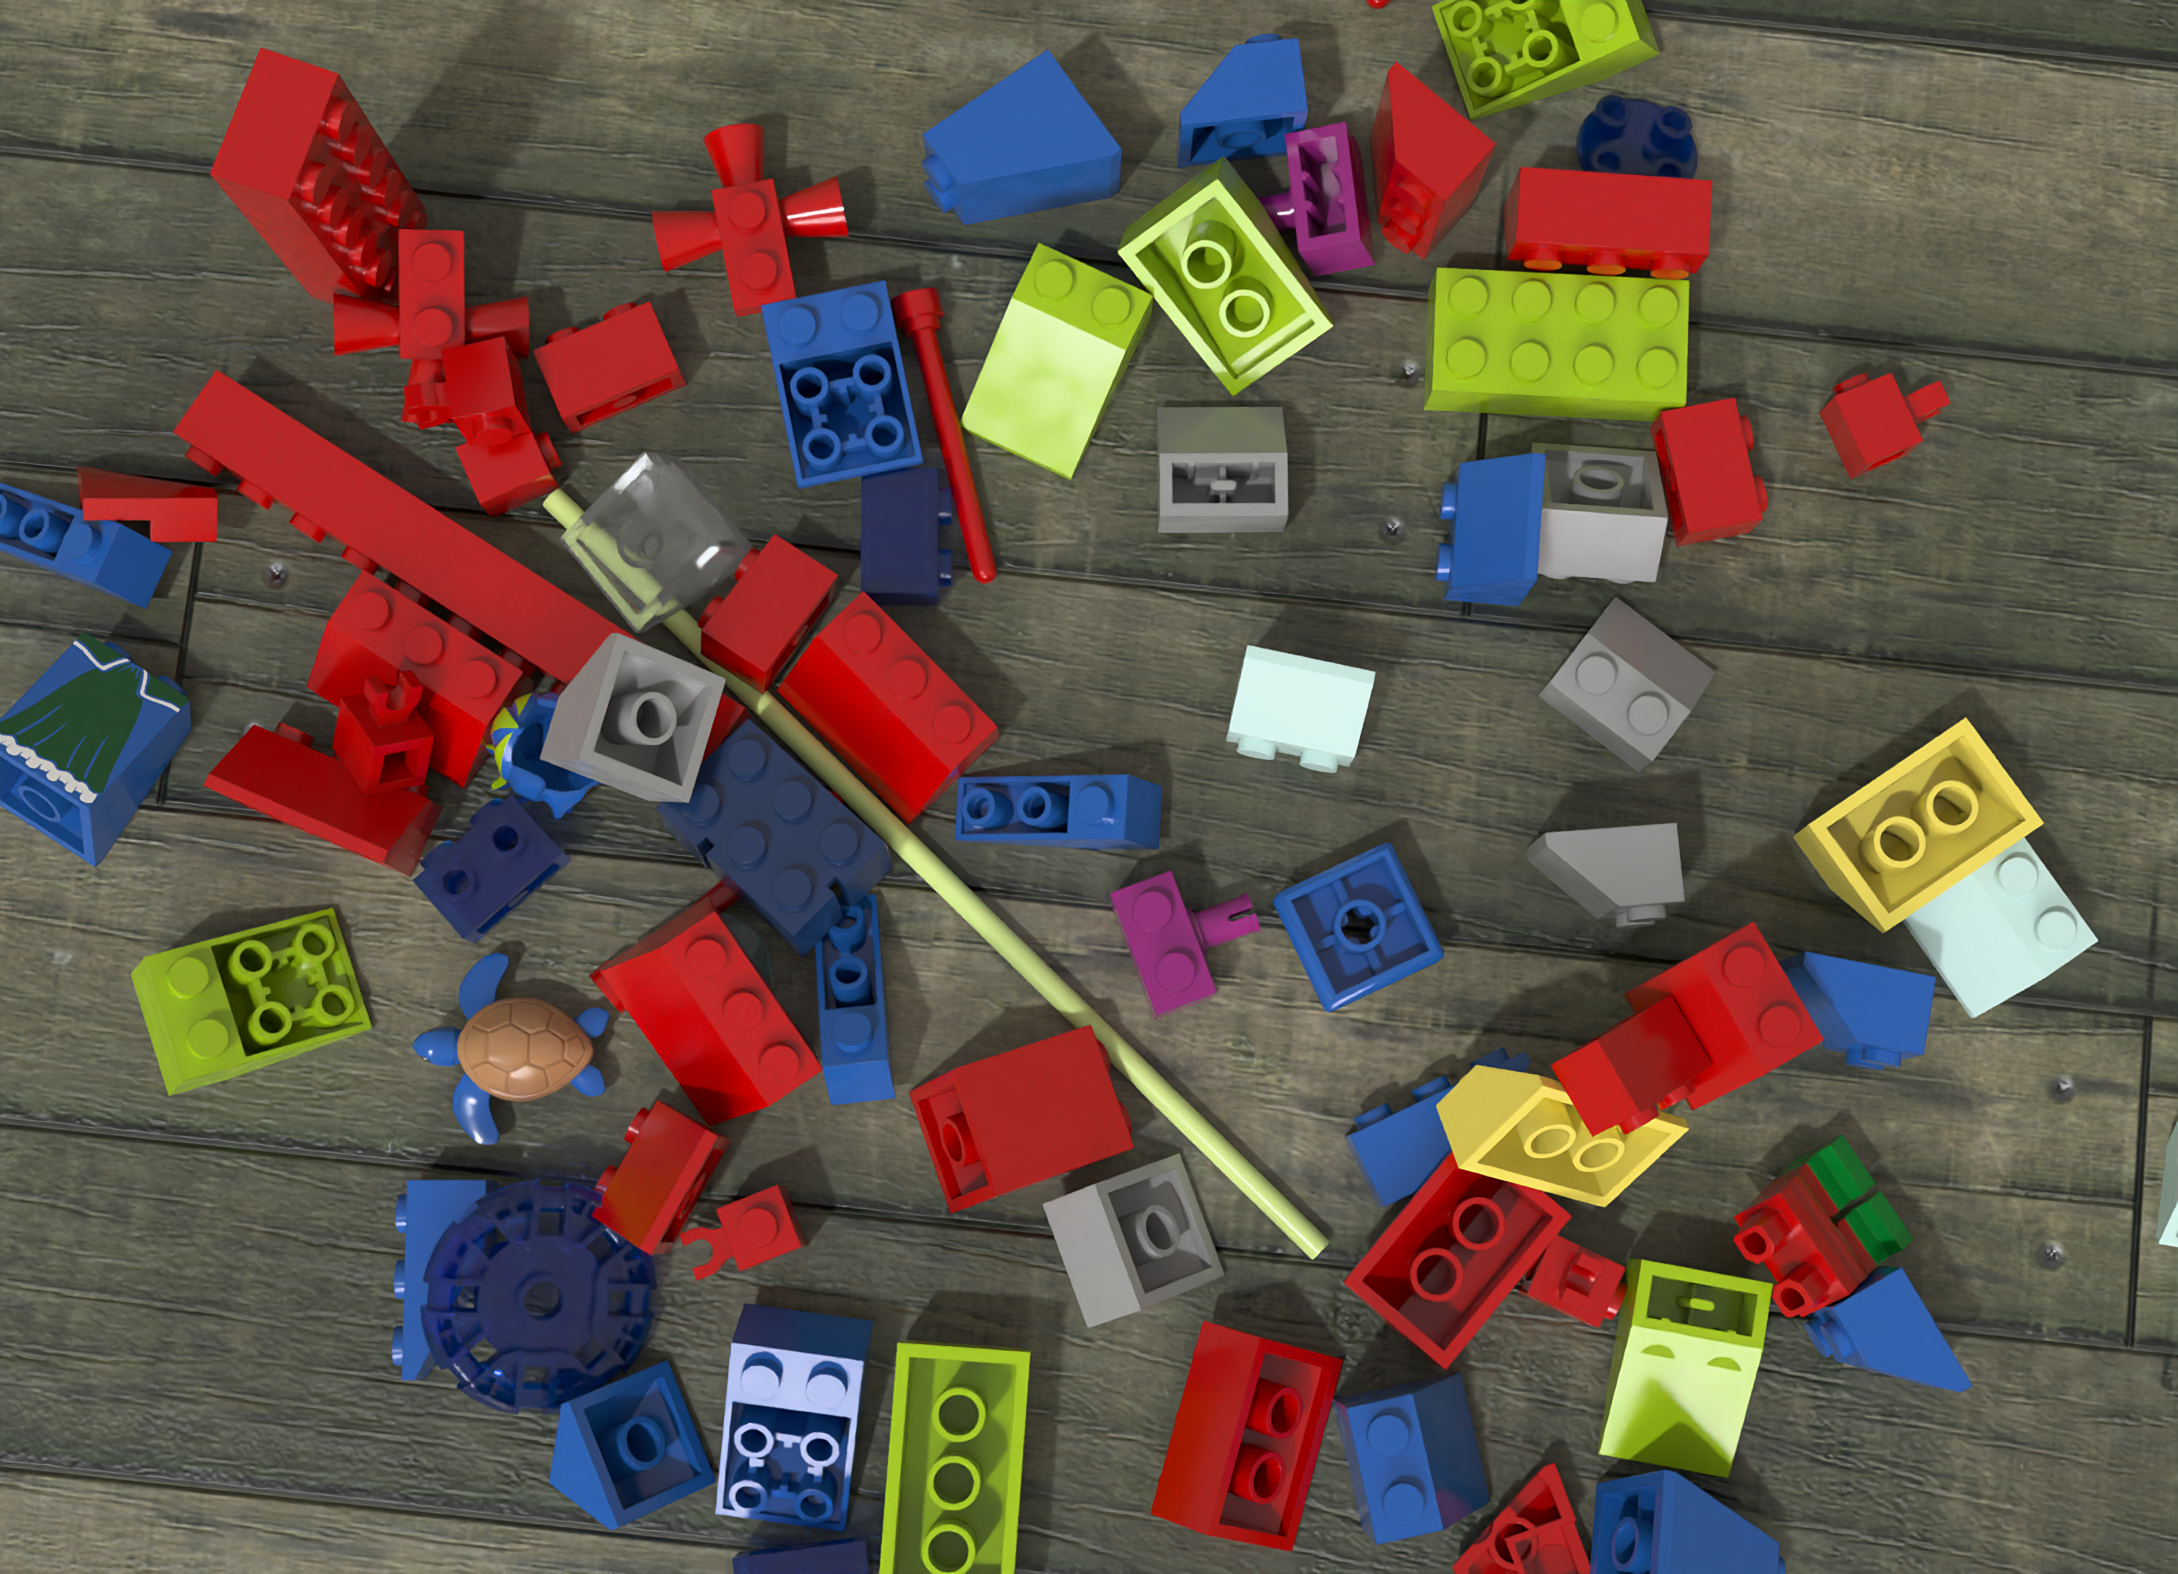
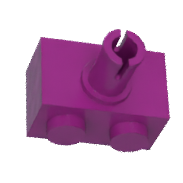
M1346 121L1285 134L1291 184L1289 191L1257 198L1278 232L1296 229L1299 254L1315 277L1375 265L1361 148Z
M1172 871L1110 893L1109 901L1154 1020L1214 998L1217 990L1204 958L1208 956L1207 949L1247 934L1261 931L1256 913L1235 921H1229V918L1249 912L1253 908L1246 892L1240 894L1239 897L1193 913L1191 908H1185Z

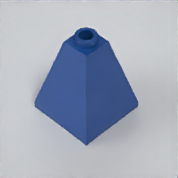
M1660 1470L1596 1483L1590 1574H1786L1784 1559L1779 1555V1542L1676 1472Z

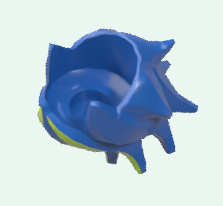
M532 692L514 700L512 707L503 708L493 721L491 731L493 744H487L486 749L488 753L495 755L496 765L501 776L493 782L491 787L492 790L496 791L512 787L513 792L520 794L519 799L524 803L544 801L551 808L553 817L560 819L565 812L567 814L573 812V806L583 798L592 786L603 783L540 759L556 704L561 694L555 692L537 694Z

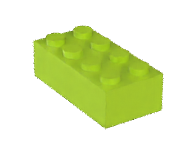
M1437 267L1428 289L1424 410L1654 422L1661 411L1682 408L1686 404L1689 280Z
M900 1340L897 1342L879 1574H1015L1032 1349Z

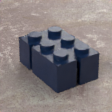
M749 718L700 765L689 803L662 802L656 807L668 833L707 869L712 866L716 877L802 958L843 918L836 895L829 887L837 881L843 899L853 908L893 868L886 843Z

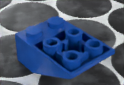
M885 280L761 305L798 489L923 464Z
M744 1303L731 1342L715 1514L845 1532L868 1377L874 1321Z

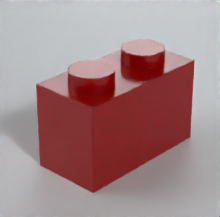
M650 301L639 306L635 302L616 306L603 315L604 321L580 330L578 327L559 330L545 340V346L533 350L561 418L571 434L687 386Z
M1730 398L1661 411L1649 428L1657 455L1676 547L1750 533L1763 520L1762 513L1767 510V494L1761 476H1753L1748 456V452L1753 450L1752 428L1746 415L1739 416L1736 399Z
M776 534L772 536L762 551L754 547L746 554L734 575V579L738 581L725 599L720 595L714 597L698 622V627L702 629L700 654L763 695L834 601L838 579L836 573Z
M1670 994L1625 1018L1550 1066L1593 1137L1615 1125H1618L1623 1135H1626L1652 1121L1660 1115L1654 1103H1656L1661 1111L1694 1093L1696 1090L1690 1080L1712 1066V1063Z

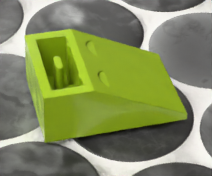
M1443 0L1431 6L1467 111L1472 120L1603 81L1660 54L1641 0Z
M333 908L145 956L131 973L169 1096L243 1075L372 1028Z
M1628 1259L1624 1284H1627V1292L1619 1312L1597 1453L1728 1478L1763 1352L1773 1284L1648 1260Z

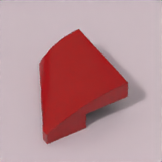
M77 465L80 509L83 510V520H148L151 542H217L218 497L215 488Z
M1555 1463L1541 1467L1515 1498L1452 1564L1453 1574H1590L1591 1566L1574 1524L1577 1520Z

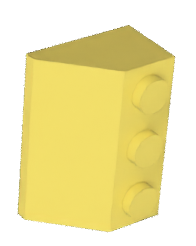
M1964 718L1795 834L1793 838L1828 887L1879 931L1884 933L2040 827L2044 822L1968 719Z
M1476 1065L1468 1074L1462 1077L1459 1083L1436 1105L1458 1168L1604 1208L1689 1130L1685 1118L1658 1111L1660 1114L1658 1117L1626 1135H1623L1619 1126L1615 1125L1592 1137L1560 1081L1540 1075Z

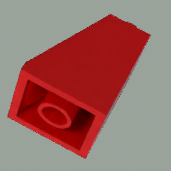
M1091 1025L955 1068L909 1092L950 1214L1135 1148L1130 1136L1132 1132L1130 1115L1124 1104L1117 1099L1109 1077L1110 1060L1104 1045L1096 1039Z

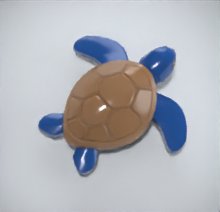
M501 953L484 956L471 968L460 985L458 999L460 1007L468 1020L462 1030L449 1026L431 1028L421 1033L412 1044L414 1051L430 1064L451 1067L455 1064L462 1065L466 1073L455 1088L452 1108L463 1130L474 1142L483 1145H493L500 1140V1133L490 1107L491 1096L510 1102H531L547 1097L561 1090L569 1083L579 1092L590 1097L600 1096L606 1091L604 1078L600 1070L589 1065L594 1054L593 1044L590 1039L602 1035L610 1018L609 1013L602 1008L594 1007L585 1010L575 1019H572L561 1009L537 998L511 997L497 1001L498 988L510 965V958Z

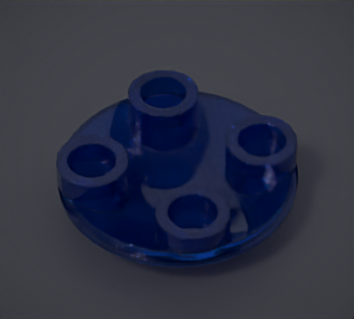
M1608 95L1597 102L1594 110L1583 121L1577 134L1576 151L1583 171L1693 179L1698 163L1697 148L1690 133L1692 121L1685 111L1675 106L1663 108L1644 100L1623 99L1616 95Z

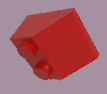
M1755 922L1734 930L1623 994L1634 1014L1671 994L1705 1051L1712 1066L1690 1080L1696 1091L1684 1099L1691 1110H1695L1767 1074L1824 1041V1038Z
M657 1100L652 1110L643 1106L636 1114L624 1137V1141L631 1144L630 1149L619 1168L610 1164L605 1169L591 1195V1198L599 1202L592 1217L650 1255L668 1254L732 1142V1139L666 1102Z

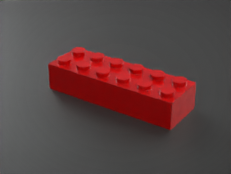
M261 47L210 175L312 298L333 305L334 292L394 305L397 302V293H399L398 229L426 230L427 215L424 213L425 207L339 73Z

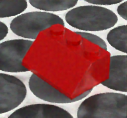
M1397 61L1388 70L1370 135L1377 222L1383 226L1381 228L1382 234L1391 245L1406 254L1413 251L1424 261L1472 207L1496 143Z
M1520 167L1503 206L1507 260L1524 261L1526 268L1539 271L1556 270L1561 268L1562 264L1586 265L1590 273L1597 275H1618L1624 273L1627 268L1651 270V276L1658 279H1684L1689 276V273H1697L1709 255L1712 180Z
M363 570L326 624L306 687L339 708L342 697L364 694L367 677L378 676L387 689H393L399 683L400 672L412 670L423 685L421 698L415 709L434 734L428 766L466 790L490 755L486 745L493 744L491 731L494 719L503 708L512 707L514 700L532 693L536 684L517 667Z
M864 591L817 634L777 689V692L908 826L1000 739L998 726Z
M281 722L278 723L274 733L254 724L206 778L203 786L243 806L409 877L412 876L442 811L441 806L426 798L430 787L425 784L365 796L336 752H334L332 757H329L311 749L314 737Z
M709 896L599 969L708 1126L769 1107L823 1070L815 1050Z
M1451 1150L1344 1279L1343 1283L1386 1324L1434 1365L1446 1370L1572 1216L1542 1190L1458 1168L1453 1151Z
M1203 1320L1150 1514L1208 1536L1292 1552L1343 1359Z

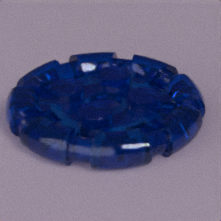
M539 1179L520 1181L503 1186L475 1201L478 1208L459 1224L453 1220L442 1233L430 1255L423 1276V1281L429 1283L427 1304L420 1306L421 1324L425 1341L439 1369L444 1370L448 1368L459 1380L457 1389L470 1399L491 1409L518 1415L520 1409H541L542 1415L560 1413L561 1404L601 1388L619 1370L622 1369L626 1373L636 1361L647 1341L655 1317V1313L650 1311L651 1290L658 1289L656 1268L653 1255L639 1249L592 1217L597 1206L602 1208L603 1194L601 1192L566 1180L562 1181L561 1186H540ZM540 1212L559 1214L558 1232L538 1231ZM497 1227L507 1240L497 1243L490 1250L487 1258L476 1244ZM602 1234L611 1246L609 1251L597 1261L586 1247ZM540 1282L556 1284L559 1291L556 1306L545 1315L535 1316L527 1313L524 1302L529 1289ZM456 1286H475L473 1294L474 1308L454 1306ZM609 1290H625L623 1309L608 1311L610 1303ZM593 1336L604 1350L584 1367L573 1353L582 1348ZM485 1337L497 1351L486 1361L479 1362L470 1350ZM525 1366L545 1367L542 1381L523 1382Z

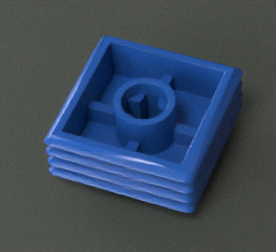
M1383 843L1277 893L1273 900L1279 917L1326 1012H1333L1433 965L1444 957V951L1390 843ZM1354 911L1359 919L1370 917L1374 927L1366 934L1369 943L1361 945L1356 937L1345 938L1342 929L1348 924L1346 913Z

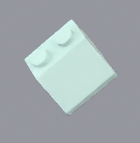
M1247 645L1239 673L1225 741L1238 743L1237 752L1249 757L1273 760L1275 753L1281 752L1300 756L1299 765L1320 772L1336 773L1338 765L1349 767L1355 758L1376 672Z
M2025 837L1902 920L1971 1018L1979 1016L2044 979L2098 942L2096 936Z

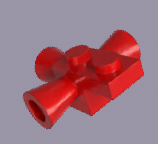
M741 123L720 127L709 132L704 137L703 142L723 187L711 190L715 211H652L654 232L661 263L666 273L723 250L736 317L762 313L761 305L797 298L787 237L849 238L838 177L836 175L779 199L773 178L764 180L765 130L762 126Z
M398 229L399 293H397V306L333 292L334 357L398 345V357L400 359H412L407 386L417 383L445 382L441 350L504 336L516 357L528 359L529 305L527 296L465 307L464 231ZM404 398L400 421L417 423L416 415H410L407 411ZM451 418V419L447 420V421L444 422V423H454V422H453V420H452V418Z

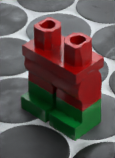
M1842 1134L1796 1158L1753 1199L1751 1205L1743 1208L1734 1216L1740 1229L1733 1241L1746 1260L1753 1261L1756 1264L1764 1262L1774 1276L1777 1283L1773 1286L1772 1298L1785 1317L1791 1318L1799 1314L1802 1318L1850 1295L1869 1276V1273L1889 1256L1902 1251L1914 1241V1238L1881 1190L1842 1209L1851 1200L1865 1194L1876 1184Z

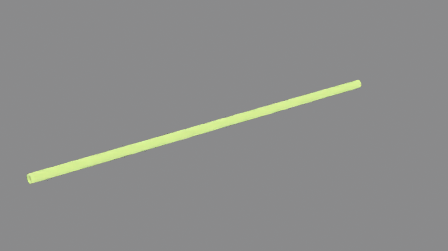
M561 488L556 489L546 498L543 507L714 674L726 678L725 685L1076 1029L1091 1025L1096 1039L1104 1045L1110 1062L1300 1249L1313 1260L1329 1244L1330 1241L784 706L768 691L764 695L700 654L702 629L698 627V622Z

